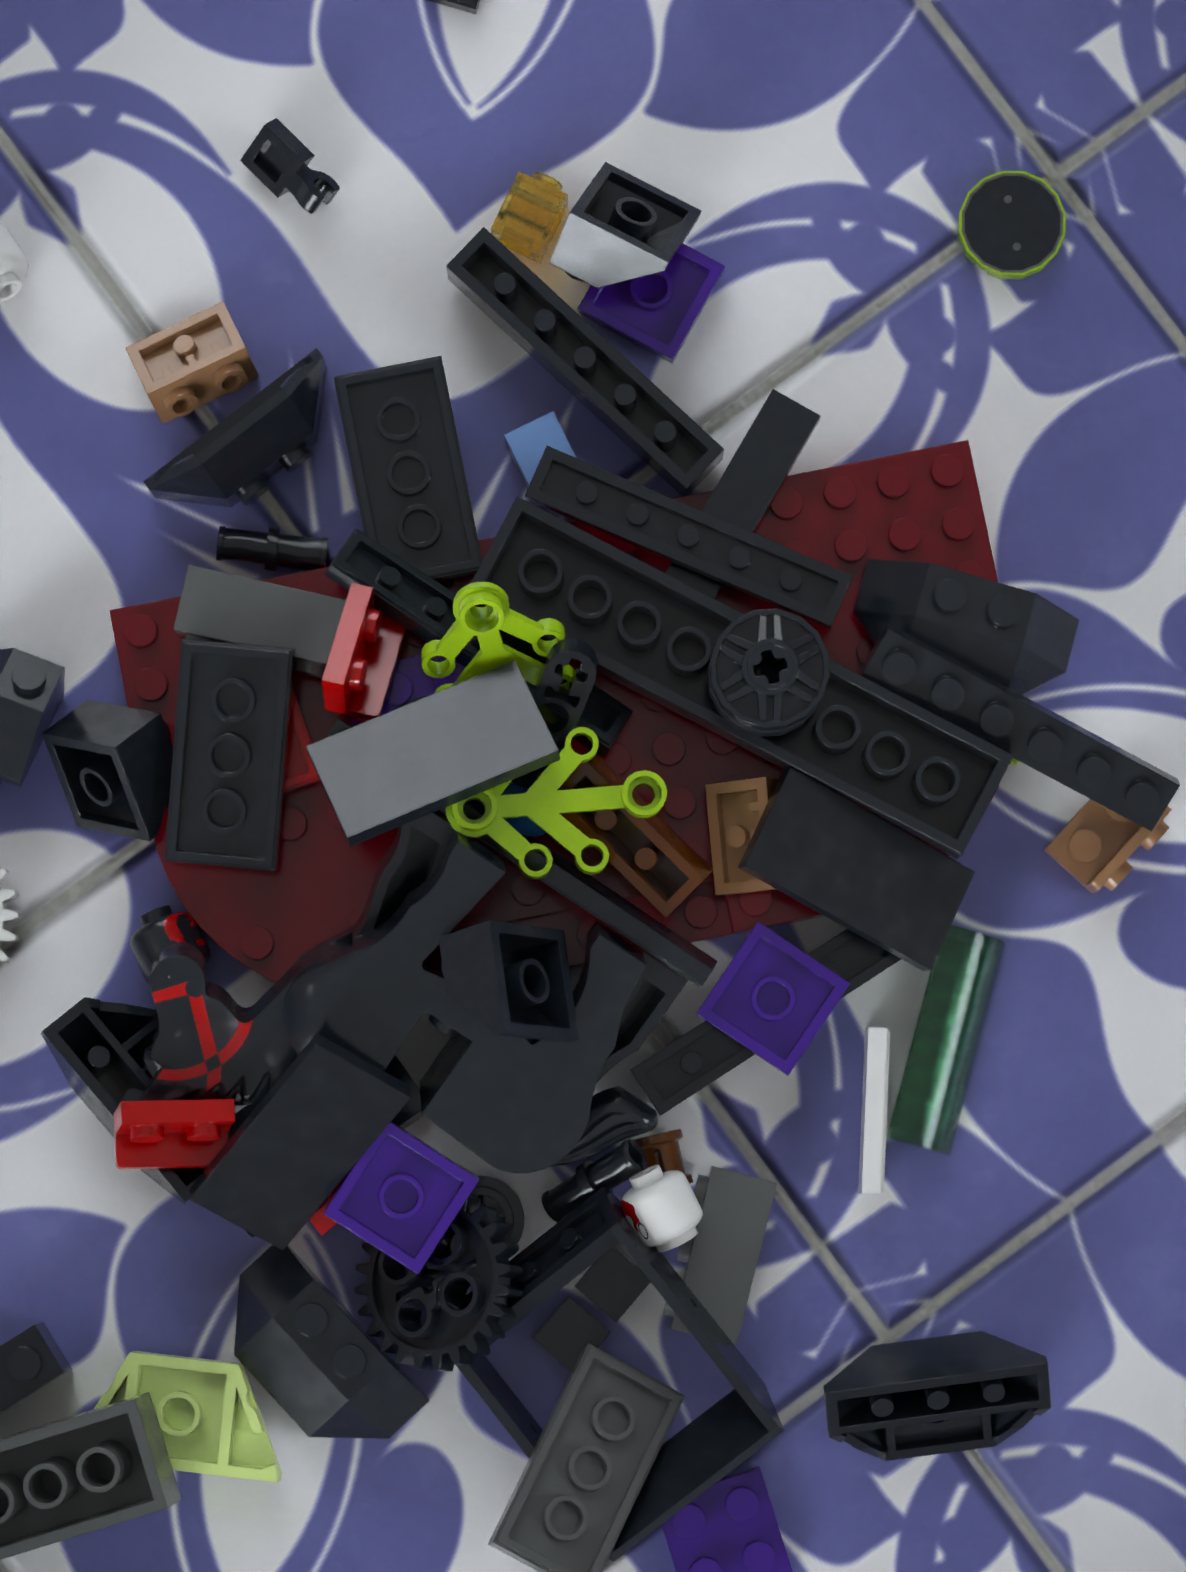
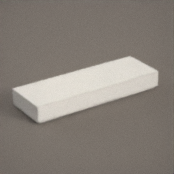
M865 1028L858 1194L881 1195V1192H884L890 1031H888V1028Z

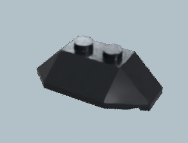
M315 348L157 472L145 479L143 482L156 499L233 507L239 501L244 505H248L269 489L270 484L267 480L283 467L287 472H291L302 465L313 454L310 446L316 443L318 438L327 367L323 355Z
M868 559L853 610L854 616L860 625H863L874 646L889 623L1021 695H1025L1066 672L1079 624V619L1036 593L936 564L911 561Z
M84 997L41 1032V1035L71 1088L114 1138V1113L120 1102L141 1101L142 1092L152 1078L143 1059L145 1048L153 1044L154 1035L159 1027L158 1014L156 1009L103 1002L99 999ZM207 1167L140 1170L185 1204L190 1200V1187Z
M274 1245L270 1246L240 1274L234 1355L308 1437L389 1439L430 1401L387 1353L379 1350L380 1345L372 1336H368L364 1327L289 1245L284 1250Z
M983 1331L872 1345L823 1386L829 1438L838 1442L845 1441L856 1449L885 1461L995 1447L1022 1429L1036 1414L1040 1416L1051 1409L1049 1371L1046 1356Z

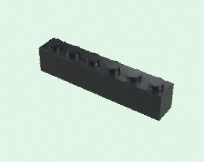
M485 227L446 265L448 280L682 497L690 495L722 461L724 453L722 446Z

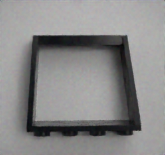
M603 1186L509 1261L510 1265L523 1267V1273L510 1278V1286L520 1289L523 1293L520 1297L508 1298L506 1305L517 1315L515 1319L500 1318L498 1323L504 1333L620 1243L735 1388L662 1444L608 1558L614 1562L782 1433L784 1428L765 1383L663 1254L658 1252L656 1246L648 1247L642 1242L628 1222L622 1210L621 1201ZM473 1291L466 1295L467 1306L472 1300ZM487 1337L486 1339L490 1346L498 1338ZM472 1352L473 1365L469 1367L456 1366L527 1457L530 1458L543 1429L484 1355Z

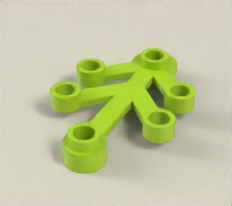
M470 583L461 588L454 597L453 614L456 621L441 640H432L422 648V669L425 674L432 678L449 676L455 669V657L473 636H477L480 645L478 653L454 683L440 686L435 693L514 660L524 680L536 685L544 664L503 644L500 630L531 643L533 650L538 655L547 657L553 645L565 639V629L562 623L556 619L545 618L536 622L510 609L509 598L506 592L493 583ZM486 604L487 606L476 607L475 605ZM544 635H554L557 637L551 641L540 639ZM435 656H443L447 658L442 662H434L430 660L432 657ZM569 664L563 665L562 679H566L568 682L560 685L569 690V683L575 671Z
M577 727L568 733L564 748L559 753L560 760L551 763L526 793L501 795L512 780L446 807V817L451 827L466 837L489 836L518 861L519 870L525 877L540 879L546 876L551 869L553 857L550 850L539 843L530 844L504 820L505 818L528 817L574 856L575 864L581 872L594 875L600 873L609 861L607 846L598 839H589L561 814L626 809L634 817L649 818L656 815L662 809L667 798V788L659 775L652 771L641 770L631 774L626 779L624 785L558 790L580 763H586L594 758L599 747L598 737L593 730L587 727ZM583 735L589 738L592 743L591 751L584 755L575 753L571 747V740L574 737ZM640 786L649 788L653 794V802L647 806H640L635 803L632 797V792L635 788ZM470 800L481 802L485 809L484 815L477 820L467 818L463 812L465 803ZM587 847H595L602 854V862L594 867L588 866L582 861L581 852ZM537 851L543 854L546 859L545 867L540 871L528 869L524 861L528 853Z

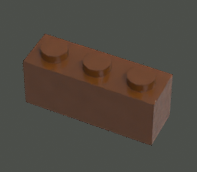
M596 754L592 760L581 763L558 790L624 785L625 781ZM633 790L632 797L635 803L640 806H647L648 804ZM626 809L562 814L589 839H598L607 846L609 862L665 918L713 871V868L658 814L649 818H637L630 815Z

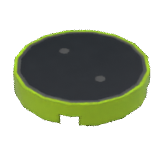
M1000 171L983 178L967 193L958 214V238L965 256L974 265L977 264L980 269L987 271V274L998 279H1023L1043 270L1057 255L1066 232V213L1058 194L1043 179L1025 171Z

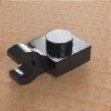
M277 118L263 126L240 160L277 198L290 191L299 205L311 214L318 209L322 202L326 205L329 204L340 190L339 185L332 177L308 167V164L315 155Z

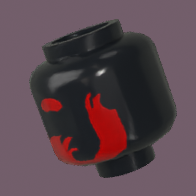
M166 905L149 911L139 918L142 927L131 936L130 947L147 983L150 984L152 965L161 949L171 944L185 942L193 945L202 953L206 964L208 963L211 955L209 946L200 926L189 912L180 911L173 913L170 906Z

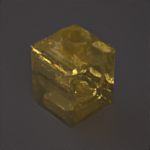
M519 171L490 229L491 234L506 248L541 264L568 208V194L561 191L563 185L556 179L541 172L535 171L532 177Z

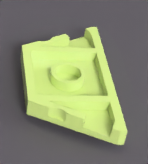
M132 1351L117 1371L112 1385L102 1395L94 1408L96 1409L149 1392L173 1470L268 1482L281 1481L282 1471L242 1363Z

